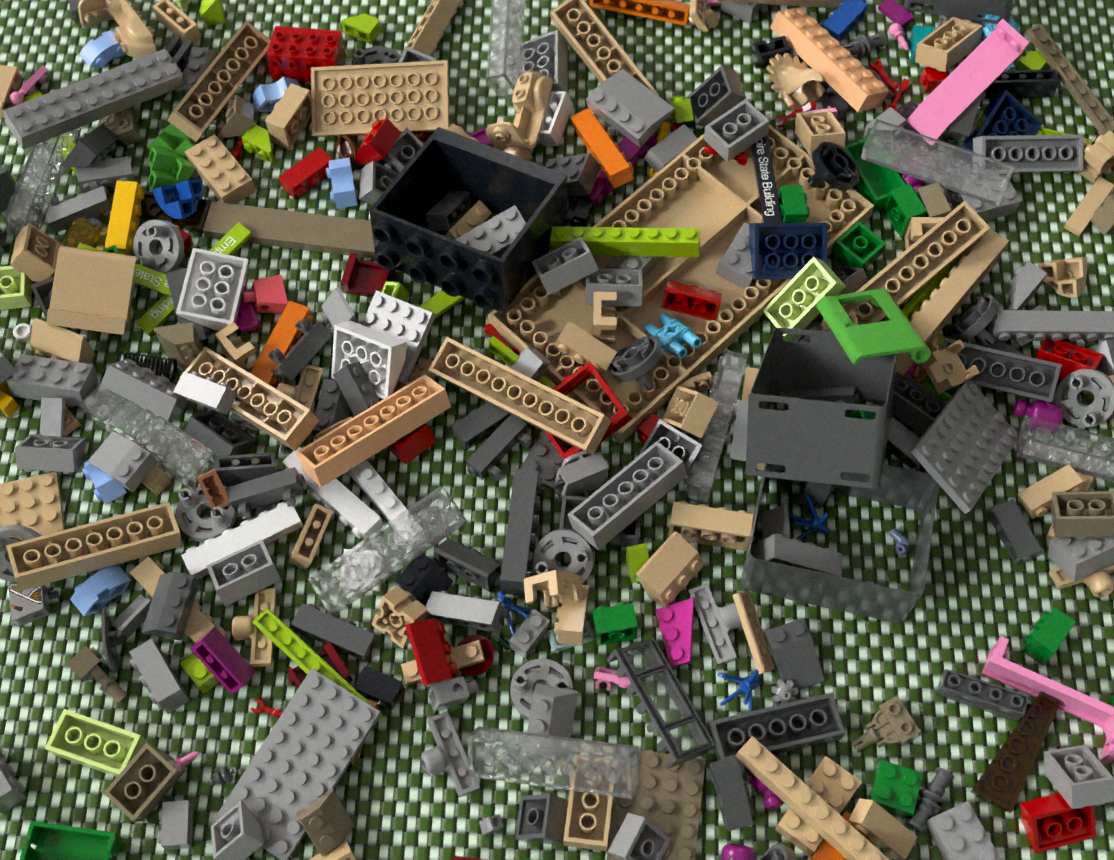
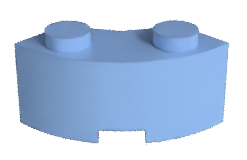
M116 30L102 33V36L95 41L91 39L81 50L79 55L90 67L104 68L112 59L125 55L120 43H117L114 33H116Z
M282 77L273 84H260L252 95L256 110L259 112H272L275 104L280 101L284 91L288 89L291 83L299 86L298 80Z
M350 157L330 160L329 168H326L328 179L331 178L333 192H330L332 203L335 202L336 209L357 206Z
M88 460L83 462L85 468L82 471L87 479H92L96 488L94 493L99 501L103 499L104 503L107 504L127 493L122 485L88 463Z
M118 564L99 569L97 573L74 589L75 593L70 600L83 616L98 613L110 600L125 592L131 579Z

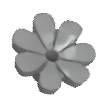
M779 679L777 681L778 687L773 686L771 688V692L775 694L772 699L775 702L781 701V704L788 703V701H796L794 695L799 693V689L793 687V681L790 679L786 683H784L783 679Z

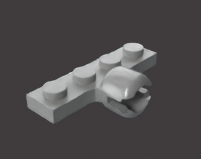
M708 583L690 589L689 593L691 598L695 599L696 611L718 666L736 660L737 656L728 634L731 630L742 626L735 603L722 608L718 607Z
M448 711L428 718L427 722L437 746L421 754V763L426 774L434 776L441 772H448L459 798L478 791L480 786Z

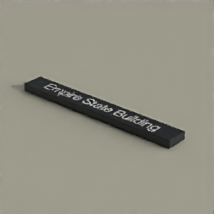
M767 134L751 145L762 222L782 223Z

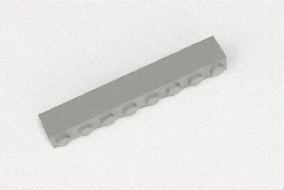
M998 310L990 321L989 328L991 335L1001 341L1008 339H1017L1018 341L1034 339L1035 341L1052 339L1053 341L1069 339L1070 341L1104 339L1105 341L1114 339V311Z

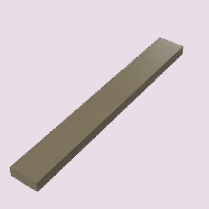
M1042 24L1027 29L1025 34L1051 69H1056L1060 81L1099 133L1105 135L1109 130L1114 133V120Z

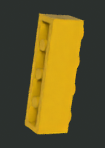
M116 182L104 248L116 245L119 253L122 255H132L134 237L139 229L138 218L142 212L141 201L144 199L145 192L138 182Z

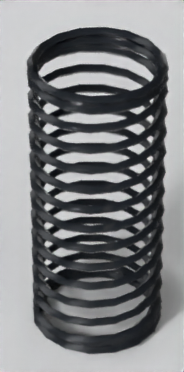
M120 351L115 359V363L120 361L123 354V360H133L141 368L142 365L145 368L147 366L148 369L151 367L152 371L155 368V375H157L159 368L158 376H161L163 369V376L165 377L166 374V378L170 380L169 382L174 381L177 374V361L174 358H158V356L154 357L153 355L146 356L145 354ZM173 361V372L171 377H169L171 371V363Z

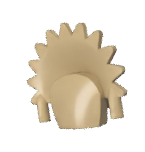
M785 53L783 57L777 54L775 56L776 60L774 58L769 60L771 65H768L766 69L771 74L767 76V79L774 82L771 88L779 91L778 98L783 99L789 108L795 104L793 100L800 107H803L812 100L817 101L826 92L821 84L822 81L826 80L825 77L816 69L808 68V64L805 61L800 63L798 56L795 55L791 59L788 53Z

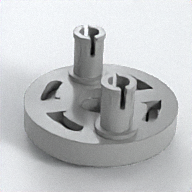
M150 220L142 224L137 230L133 241L134 255L138 257L136 264L163 274L174 271L180 265L184 255V242L177 227L165 220ZM159 241L162 243L163 246L161 254L157 250V244Z
M1095 369L1073 371L1060 382L1056 391V404L1063 409V417L1074 425L1081 427L1099 425L1106 421L1114 411V383L1107 375ZM1084 390L1092 392L1094 395L1093 403L1084 404L1079 398L1080 393Z
M196 486L190 490L188 488L181 489L182 493L179 492L178 495L180 501L176 508V520L180 529L187 537L198 542H204L209 538H216L222 535L225 530L233 527L237 512L231 504L223 508L214 507V512L211 511L210 518L201 519L200 515L205 509H212L201 486Z
M22 525L0 527V579L16 582L6 545L40 537V534Z
M558 529L546 534L537 544L533 555V565L537 575L559 570L581 575L582 584L589 577L594 564V554L590 543L576 531L569 529ZM567 552L570 554L571 563L568 566L559 565L556 560L558 553Z
M534 659L523 664L515 672L510 687L514 707L527 719L530 716V705L536 684L573 690L572 680L567 670L559 663L550 659Z

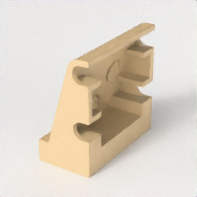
M61 245L58 250L46 324L120 335L127 333L130 330L131 300L134 295L135 264L138 257Z

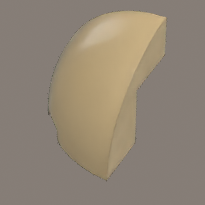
M1087 257L1060 259L1038 264V268L1047 273L1044 282L1056 290L1057 294L1070 298H1078L1082 294L1087 277Z

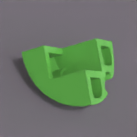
M170 123L147 148L150 150L151 146L154 145L184 157L186 156L185 151L195 146L197 142Z
M154 145L151 146L148 159V167H150L148 184L151 192H153L152 189L187 181L195 170L192 163L172 151Z

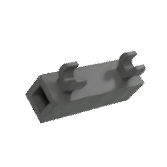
M95 180L90 182L91 191L65 202H59L58 196L51 198L52 207L45 209V222L48 227H52L56 232H60L76 225V223L111 211L113 204L112 194L104 185L98 186V182Z
M303 318L301 321H298L295 327L300 332H303L304 335L288 353L283 356V353L278 348L270 352L268 357L277 363L271 372L278 381L285 384L292 381L332 336L320 322L310 326V323Z
M855 386L786 390L784 397L860 404V395L856 393ZM784 403L785 411L789 410V404ZM847 409V410H845V415L847 414V412H851V411H853V410H852V409Z
M511 414L466 461L469 474L481 480L489 474L495 481H498L502 477L500 474L502 471L496 465L518 442L526 449L532 445V438L526 434L527 424Z
M293 467L229 487V503L237 513L243 515V520L251 518L250 509L276 501L287 500L288 507L296 505L295 496L304 493L303 485H305V478L302 473L300 474Z

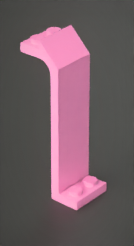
M1002 19L997 24L995 30L916 108L906 121L926 141L935 144L943 132L1024 52L1029 42Z
M1001 636L990 649L981 674L1034 698L1042 691L1061 701L1059 709L1102 728L1106 735V742L1099 761L1107 765L1114 760V707L1006 660L1005 658L1010 649L1007 647L1009 639Z

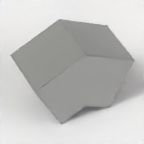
M500 815L489 816L479 821L484 837L496 833L504 827Z

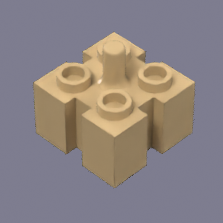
M1110 130L1105 135L1101 134L1093 145L1083 140V149H1085L1083 152L1085 153L1083 156V171H1078V173L1093 184L1098 177H1101L1105 171L1107 172L1114 165V133Z
M396 586L382 596L378 607L380 611L375 614L372 625L383 634L388 632L391 635L390 639L403 649L410 643L405 625L423 621L429 609L417 600L412 602L409 597L410 595L399 586Z

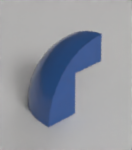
M202 178L187 180L174 185L152 189L157 203L167 215L175 219H183L192 215L197 210L196 206L203 197Z

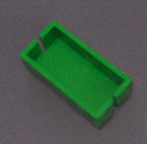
M873 135L860 140L859 145L857 142H854L844 147V150L852 157L859 169L860 179L855 186L860 194L874 205L872 213L885 208L890 190L905 185Z
M31 821L25 841L35 845L36 848L33 849L28 845H24L20 860H112L113 857H118L122 837L113 832Z

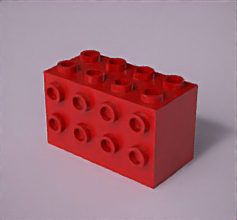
M275 26L267 51L272 80H280L282 77H287L305 83H311V67L344 66L346 58L342 31Z

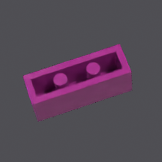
M216 627L202 635L190 648L231 695L244 687L256 673Z

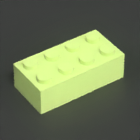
M813 257L762 311L776 328L804 330L820 313L816 307L817 302L823 297L838 295L846 286L823 260ZM783 334L784 337L795 339L799 335Z
M13 266L0 267V310L31 307L32 280L26 274L16 271Z
M64 709L45 749L55 756L117 777L147 741L139 734Z

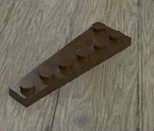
M109 186L108 191L114 198L116 187ZM144 191V199L141 201L142 216L156 220H165L173 225L203 233L211 200H199L196 206L197 210L192 215L183 219H175L161 209L153 192Z
M1042 691L1038 694L976 782L971 793L1008 813L1013 811L1061 703L1060 700Z

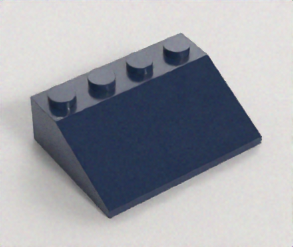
M1004 90L992 97L975 124L972 136H969L963 145L973 150V138L980 136L1036 135L1043 123L1007 90Z
M749 223V246L753 278L793 279L813 257L821 259L827 264V223Z

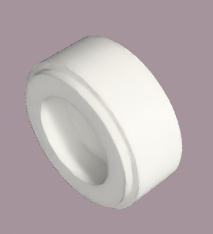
M21 323L14 328L13 335L17 341L27 342L31 339L32 328L30 325Z

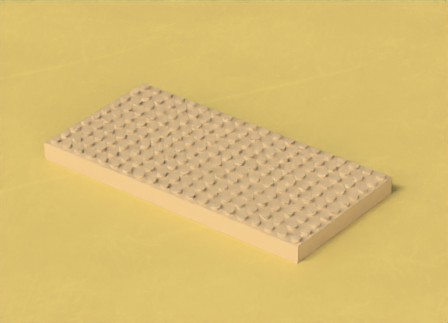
M769 125L768 137L777 193H779L780 186L802 185L803 192H806L807 195L806 207H809L810 211L809 218H806V223H827L828 257L837 239L858 221L864 224L871 218L874 205L853 188L848 191H841L829 185L825 180L818 184L816 188L811 187L810 184L813 181L808 184L807 180L817 172L812 157ZM703 134L593 226L700 228V256L663 257L642 279V307H616V330H601V335H615V344L606 345L617 352L639 338L650 336L645 333L644 328L646 324L651 322L659 329L664 327L659 322V317L662 313H667L674 319H680L685 326L691 327L693 333L702 339V345L697 349L687 342L682 344L688 352L683 359L678 358L672 352H666L663 348L660 359L646 372L654 383L646 391L642 389L636 379L628 382L616 381L609 372V367L602 374L633 418L611 435L620 444L638 429L637 427L643 419L647 420L672 398L677 386L699 374L765 313L762 310L792 280L754 279L749 287L743 289L715 274L720 260L743 223H763L751 146L743 151L748 154L747 164L741 166L734 159L727 162L719 154H706L704 149L707 147V142L704 140ZM592 255L598 268H605L615 257ZM536 274L525 283L504 314L496 310L488 314L489 323L495 327L498 334L513 348H516L520 353L526 348H536L551 362L543 375L557 386L563 382L566 376L574 374L580 366L585 365L584 363L576 362L570 354L560 352L557 346L554 345L566 324L570 321L593 336V307L585 305L586 277L578 280L573 285L562 288L555 294L548 295ZM668 280L678 281L689 286H697L704 290H713L722 294L721 304L715 321L662 309L661 305ZM594 375L569 393L579 403L604 414L608 418L619 412Z

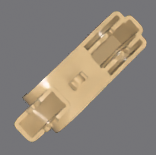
M81 0L79 2L78 13L83 27L91 28L104 21L115 20L119 27L115 28L116 33H114L116 42L120 43L124 53L126 52L128 56L139 59L156 52L152 36L153 30H151V27L145 26L142 22V16L138 15V11L134 10L127 0Z
M537 71L527 72L518 77L512 98L516 111L514 123L505 122L503 118L499 119L496 124L488 125L486 129V135L495 148L526 160H532L530 149L536 146L540 136L553 79Z

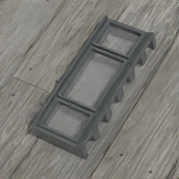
M654 637L624 648L615 649L607 658L608 663L619 660L621 664L620 668L616 671L618 678L627 675L631 682L630 686L626 689L627 695L632 696L637 693L641 700V703L636 708L637 713L643 714L648 712L651 718V722L647 725V731L652 733L658 730L662 738L657 744V749L661 752L668 748L673 757L665 765L667 769L705 755L715 746L712 736L708 733L701 717L696 712L690 698L684 691L681 682L676 677Z

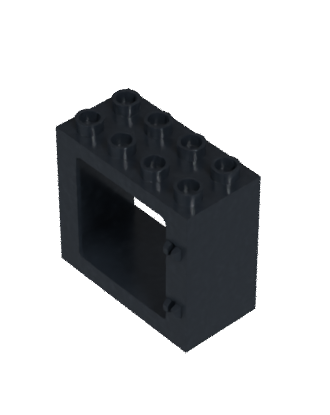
M438 127L369 209L376 262L386 270L396 269L408 274L411 279L418 283L427 282L440 287L449 296L456 297L459 295L474 301L481 309H494L504 314L525 283L535 272L532 261L550 251L552 226L566 227L567 175ZM450 191H469L472 205H475L480 200L492 213L497 215L515 205L526 224L502 257L498 258L428 230L426 213Z

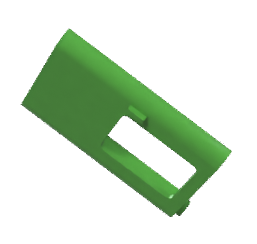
M885 289L826 296L821 298L816 304L819 312L853 365H858L861 359L909 352V356L917 364L926 362L931 356L929 347ZM871 300L874 306L882 308L890 320L855 325L841 304Z

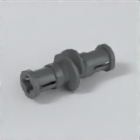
M883 31L867 37L860 34L855 38V41L840 45L847 49L851 55L857 54L859 57H863L864 55H869L875 47L886 46L887 36Z
M941 767L936 768L937 773L928 784L927 790L919 789L918 795L921 797V801L916 805L910 820H906L908 826L920 833L924 832V826L932 816L933 810L941 811L942 808L937 803L944 801L941 797L944 795L950 780L953 781L955 778L949 771Z

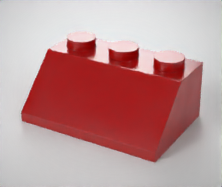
M668 280L661 308L715 321L721 304L722 294L713 290H704L697 286H689L678 281Z
M1046 339L1038 350L1036 359L1062 364L1058 378L1059 381H1062L1068 374L1079 369L1098 370L1104 354L1063 340L1053 341L1052 339Z
M435 618L406 624L405 627L423 686L431 687L433 684L457 678L458 669L456 663L452 662L450 657L452 653L451 646L444 638L446 633L444 624Z
M1060 793L1020 803L1022 823L1035 854L1096 837L1094 805L1072 809Z

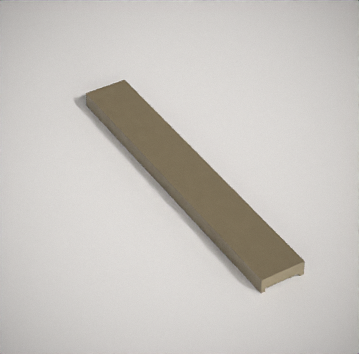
M211 201L203 228L205 238L222 239L239 222L252 233V236L245 243L348 256L350 253H355L358 257L375 259L372 227L369 220ZM433 231V232L438 233V234L444 236L448 231Z

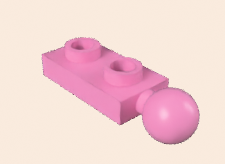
M42 65L18 92L10 94V102L13 105L23 103V98L36 90L35 85L38 82L42 84L48 77L46 76L48 69Z

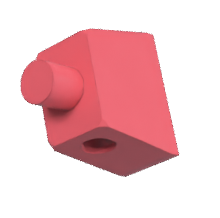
M282 275L254 280L251 291L242 292L243 303L254 302L255 310L258 313L282 314L288 304Z

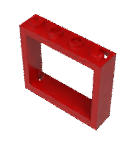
M589 361L584 366H580L574 374L566 376L561 384L551 389L566 396L592 375L595 376L619 410V412L609 418L611 423L599 443L601 444L633 418L596 366ZM545 432L564 460L573 454L583 451L575 446L567 450L559 438Z

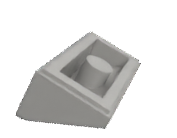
M43 397L41 399L40 435L64 436L65 399Z

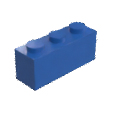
M843 0L837 10H833L829 19H825L822 22L821 27L826 29L828 34L840 43L865 16L868 4L862 0Z

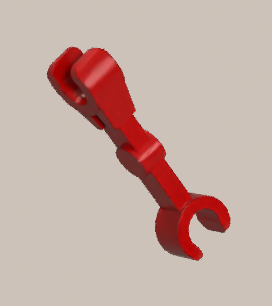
M879 59L876 60V65L870 62V69L876 71L891 92L896 94L898 92L896 89L899 88L897 82H893L888 73L883 70L882 62Z
M906 78L902 80L893 103L887 104L885 111L891 107L897 112L896 104L900 101L902 94L908 89L910 80Z
M815 101L808 102L801 109L795 110L785 117L782 115L776 116L775 121L778 119L783 120V123L777 127H783L787 120L796 117V113L814 110L817 106Z
M242 136L238 141L237 147L231 152L238 163L241 159V150L244 147Z
M707 143L704 152L709 155H718ZM741 152L732 159L736 160L739 165L745 166L748 154Z
M488 323L485 326V333L488 336H494L518 356L520 355L516 348H511L498 335L492 324Z
M261 699L254 700L256 703L261 704L259 709L250 708L255 714L266 712L276 718H279L282 714L277 709L266 707Z

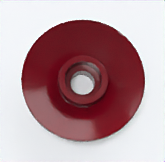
M468 636L457 645L461 646L473 641H481L485 661L459 669L465 675L479 676L485 673L494 661L493 646L482 636Z

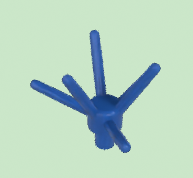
M806 494L805 497L813 517L810 520H806L788 513V517L797 520L794 522L795 525L809 527L807 531L796 538L799 540L806 537L812 531L816 533L820 531L824 535H827L830 531V528L824 525L828 514L825 513L820 519L810 496Z
M499 591L497 597L508 610L506 619L513 636L515 630L509 612L514 610L528 619L529 615L526 613H531L532 610L512 604L504 591Z
M755 670L752 676L745 678L718 673V677L738 682L740 686L737 691L720 702V706L725 705L740 693L745 692L744 704L747 705L749 703V712L753 711L752 690L756 689L757 684L761 682L760 676L757 675L759 671Z

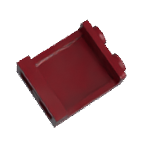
M350 253L340 283L343 293L373 298L376 290L382 292L385 282H391V279L395 277L396 269L386 270L378 263L359 260L357 254Z
M331 642L323 645L324 650L318 653V655L348 683L352 682L353 679ZM290 666L287 668L290 673L287 678L292 686L297 685L299 688L307 674L298 666L294 669Z

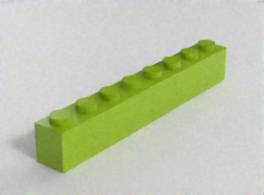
M552 226L550 239L552 251L582 237L591 254L596 256H700V228Z

